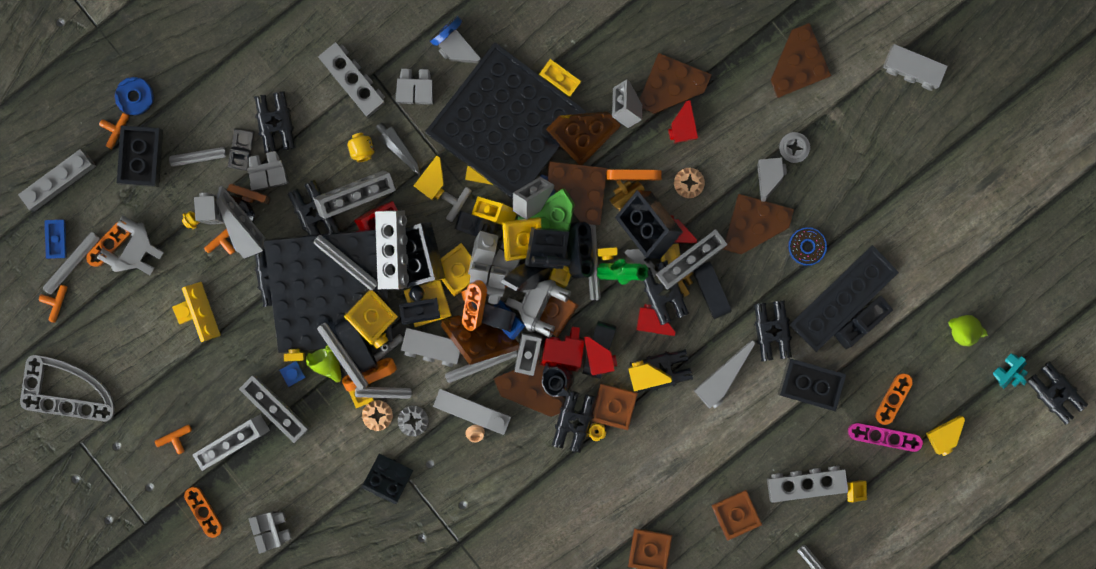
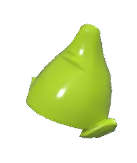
M963 315L950 319L948 322L952 329L954 340L961 346H972L981 337L988 336L980 321L972 315Z
M328 345L326 349H319L313 354L308 353L306 359L307 366L337 383L341 381L340 362Z

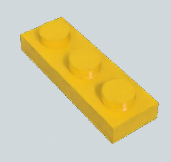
M202 282L183 287L182 290L200 341L204 342L221 336Z

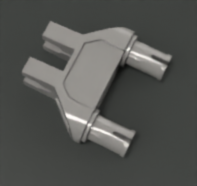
M122 215L120 220L125 223L118 221L117 226L132 233V238L121 256H116L102 248L97 259L112 266L111 269L114 272L138 268L151 275L154 267L141 260L145 252H148L160 259L164 252L150 244L144 223L138 222L137 224Z
M546 280L537 283L535 289L520 291L526 294L522 303L508 297L505 304L519 311L529 332L537 331L550 338L553 333L546 329L554 332L555 326L541 321V315L551 296L567 302L569 298L564 295L570 297L571 291L557 286L553 280Z

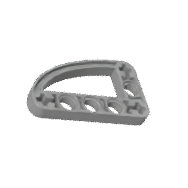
M32 355L27 359L20 404L23 409L97 421H109L114 417L115 403L112 395L96 377L73 364L55 358ZM35 358L40 363V366H36L35 372H39V375L29 374V371H34V365H31V361H35ZM45 365L65 370L85 380L99 392L104 403L41 394ZM31 377L36 378L38 381L35 388H31L28 385V379ZM31 396V400L39 401V397H41L39 404H31L30 407H28V403H25V400ZM46 399H51L54 403L51 410H47L44 407ZM65 402H70L73 406L72 411L69 413L63 410ZM85 404L92 408L90 415L82 413V407ZM96 405L98 406L97 410H105L106 407L110 415L104 418V414L96 413Z

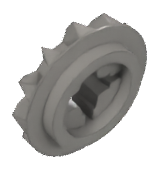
M789 133L782 138L779 144L780 154L791 163L801 162L810 152V143L801 133ZM796 140L797 147H800L802 150H796L793 156L792 149L787 146L793 145Z
M408 406L400 412L398 426L404 434L418 436L426 430L428 416L422 408ZM410 413H412L414 418H421V420L416 422V429H414L412 424H405V422L410 420Z

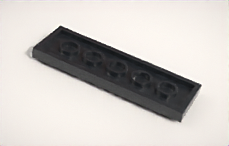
M871 245L789 325L817 352L899 272Z

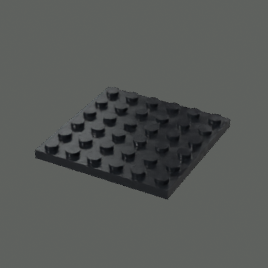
M494 43L425 133L513 199V193L534 181L561 146L546 129L560 115L584 114L586 111L497 43Z
M376 229L264 240L278 353L289 352L291 349H300V351L326 349L328 344L317 330L323 323L329 325L344 347L337 334L335 325L347 320L344 316L370 289L319 249L313 242L317 236H323L378 282ZM377 284L373 291L389 307L388 289H378ZM391 324V325L382 333V334L386 333L385 336L388 338V341H387V342H392V341H393L392 324Z

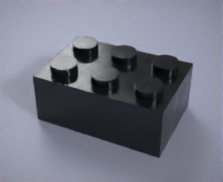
M121 126L117 184L159 187L163 143L162 129Z
M637 190L615 216L639 250L649 259H661L683 233L651 191Z
M421 223L405 228L408 239L406 245V254L408 256L407 274L409 276L407 288L444 279L445 275L432 223Z
M788 358L778 395L836 412L846 374Z

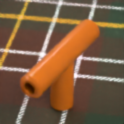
M122 113L116 126L104 119L100 121L99 125L112 132L106 147L113 149L120 136L121 126H125L129 119V115L126 113Z
M227 228L204 247L207 253L212 252L220 244L230 255L235 252L234 247L227 240L229 237Z
M60 285L56 299L43 294L39 297L40 302L53 306L48 319L50 322L55 323L68 288L65 285Z
M186 425L155 440V444L157 447H161L172 441L177 454H181L185 450L179 437L191 432L192 428L190 425Z

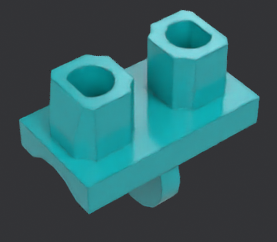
M1011 353L1005 360L1011 366L1010 370L1006 372L1001 367H998L993 373L1003 389L1014 378L1015 380L1011 383L1014 387L1019 383L1023 385L1027 383L1024 377L1028 372L1023 369L1027 364L1026 359L1022 356L1019 358Z

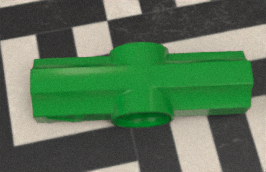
M619 259L614 263H600L597 267L596 275L599 279L618 280L621 285H624L631 280H645L648 277V267L646 264L626 263L624 259Z

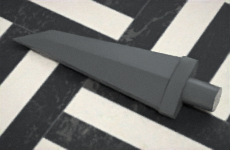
M382 122L378 124L376 128L382 134L378 139L420 176L417 161L396 133L394 127L391 126L387 129Z

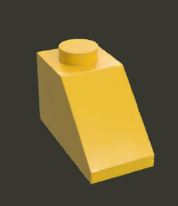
M438 156L434 158L414 184L416 189L432 201L435 198L438 200L445 191L442 189L444 187L441 159Z
M477 197L472 211V215L503 225L502 222L514 221L517 213L513 212L512 207L481 197Z
M643 360L633 362L632 366L628 368L634 391L672 382V376L648 362L643 363Z
M958 416L926 433L936 454L945 456L953 452L952 448L957 446L965 419L963 416Z

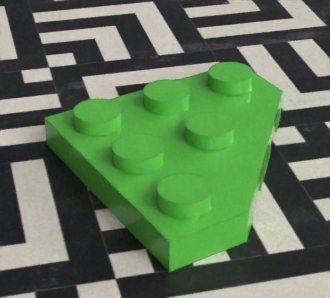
M563 188L549 197L541 211L530 218H541L542 228L570 231L575 204L566 189ZM521 216L517 218V220L525 219Z

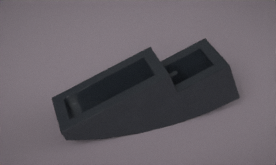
M524 263L506 275L501 283L515 291L532 290L536 288L538 282L548 280L552 268L528 267Z
M879 296L844 325L834 336L845 349H848L869 333L893 309L882 296Z

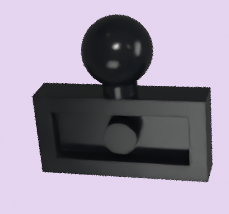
M420 286L412 287L409 292L410 298L414 302L399 304L402 325L440 318L437 298L422 300L425 292Z

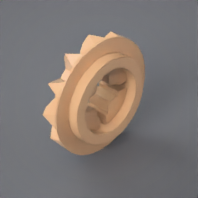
M685 168L675 176V190L684 198H694L704 189V177L697 169ZM689 175H691L692 181L698 183L692 185L690 191H688L686 184L681 183L687 181Z
M372 401L363 409V422L371 430H384L392 422V409L384 401ZM375 407H377L379 413L385 414V416L380 417L379 424L376 418H369V416L375 414Z

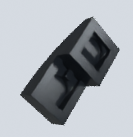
M240 128L234 129L228 168L247 171L254 131Z
M460 211L454 229L476 237L480 231L496 235L499 224Z

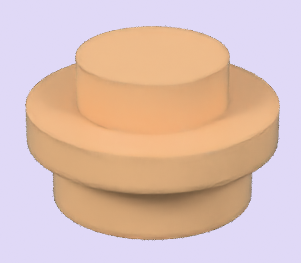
M472 425L467 428L465 434L471 442H479L483 439L485 431L482 426Z

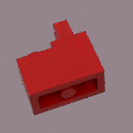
M572 327L570 337L566 336L564 341H560L557 337L546 338L543 343L540 365L545 366L547 363L550 366H561L570 371L578 372L581 367L584 341L579 338L580 328Z

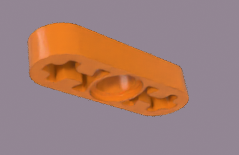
M607 170L606 180L660 181L662 180V170Z
M116 223L88 252L87 262L91 266H102L105 262L101 260L99 262L92 261L94 259L92 255H98L101 251L98 248H105L104 242L107 239H112L114 247L110 250L105 248V250L113 254L130 237L131 233L126 231V234L121 233L118 236L121 240L118 242L117 238L111 235L112 233L117 235L120 232L119 226Z
M475 280L467 287L462 324L469 331L475 330L482 323L487 287L481 280ZM471 302H474L477 305V310L473 308Z
M385 358L378 361L376 367L363 372L362 375L370 384L391 375L396 371L397 367L392 358ZM349 375L342 379L346 391L355 390L356 385Z
M898 374L894 378L875 414L876 420L880 424H890L895 418L912 386V379L909 375ZM905 377L906 382L908 384L907 386L903 385L900 389L901 391H904V393L901 394L900 392L893 390L894 387L897 389L899 388L901 384L900 382H898L899 379H904ZM895 393L899 396V402L892 405L889 402V396ZM885 403H886L889 407H892V408H895V409H894V411H892V410L889 409V411H888V413H887V415L889 416V419H888V420H887V419H884V420L882 421V420H881V419H882V416H880V413H881V412H883V413L886 412L887 408L884 407V405H885Z
M198 487L187 489L184 498L205 534L211 538L219 536L223 530L222 524L202 490ZM190 491H193L194 493L197 492L198 496L196 498L198 502L203 500L204 503L199 504L195 508L194 504H197V502L195 501V499L189 498V496L191 495ZM200 507H206L209 510L207 517L203 518L198 514ZM211 516L214 519L210 521L213 526H218V528L216 529V534L214 532H209L211 526L208 522L206 524H204L203 522L210 519Z

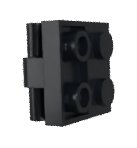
M531 227L525 265L528 267L563 269L564 266H569L570 259L565 258L569 231Z
M379 453L362 488L382 499L397 504L413 470Z

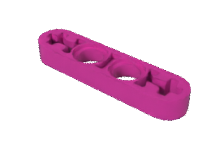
M853 423L848 428L849 437L856 441L912 452L919 451L923 445L922 439L918 435L860 423ZM859 426V430L866 432V428H869L866 433L867 439L865 440V435L858 434L855 437L852 429H856ZM874 430H878L881 433V437L877 441H873L870 437L871 432ZM892 434H897L900 438L899 442L895 445L889 441ZM903 435H906V440H913V437H915L918 445H914L911 448L910 444L904 443V447H901L904 442Z

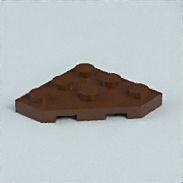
M810 23L793 29L790 32L770 80L777 98L831 77Z
M658 53L640 97L642 109L655 114L703 94L711 74Z
M609 112L560 115L546 130L578 165H583L621 125Z
M549 162L547 181L554 184L556 192L563 188L566 189L575 204L573 214L579 222L600 225L607 168Z
M738 194L725 239L727 245L723 250L743 254L788 229L794 209L766 201L761 202L759 199Z
M459 315L444 319L441 322V327L469 365L516 351L520 346L516 339H510L502 329L481 323L473 331L467 330L462 324V316Z
M541 359L537 360L534 376L518 373L513 370L494 378L501 397L552 417L559 414L561 411L559 410L560 407L564 406L565 399L563 396L552 397L542 387V373L545 366L540 365Z

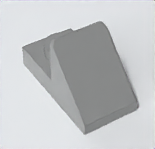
M639 249L626 250L624 252L635 264H646L648 268H651L653 277L656 276L657 272L655 270L657 267L649 260L645 262L644 259L646 257Z

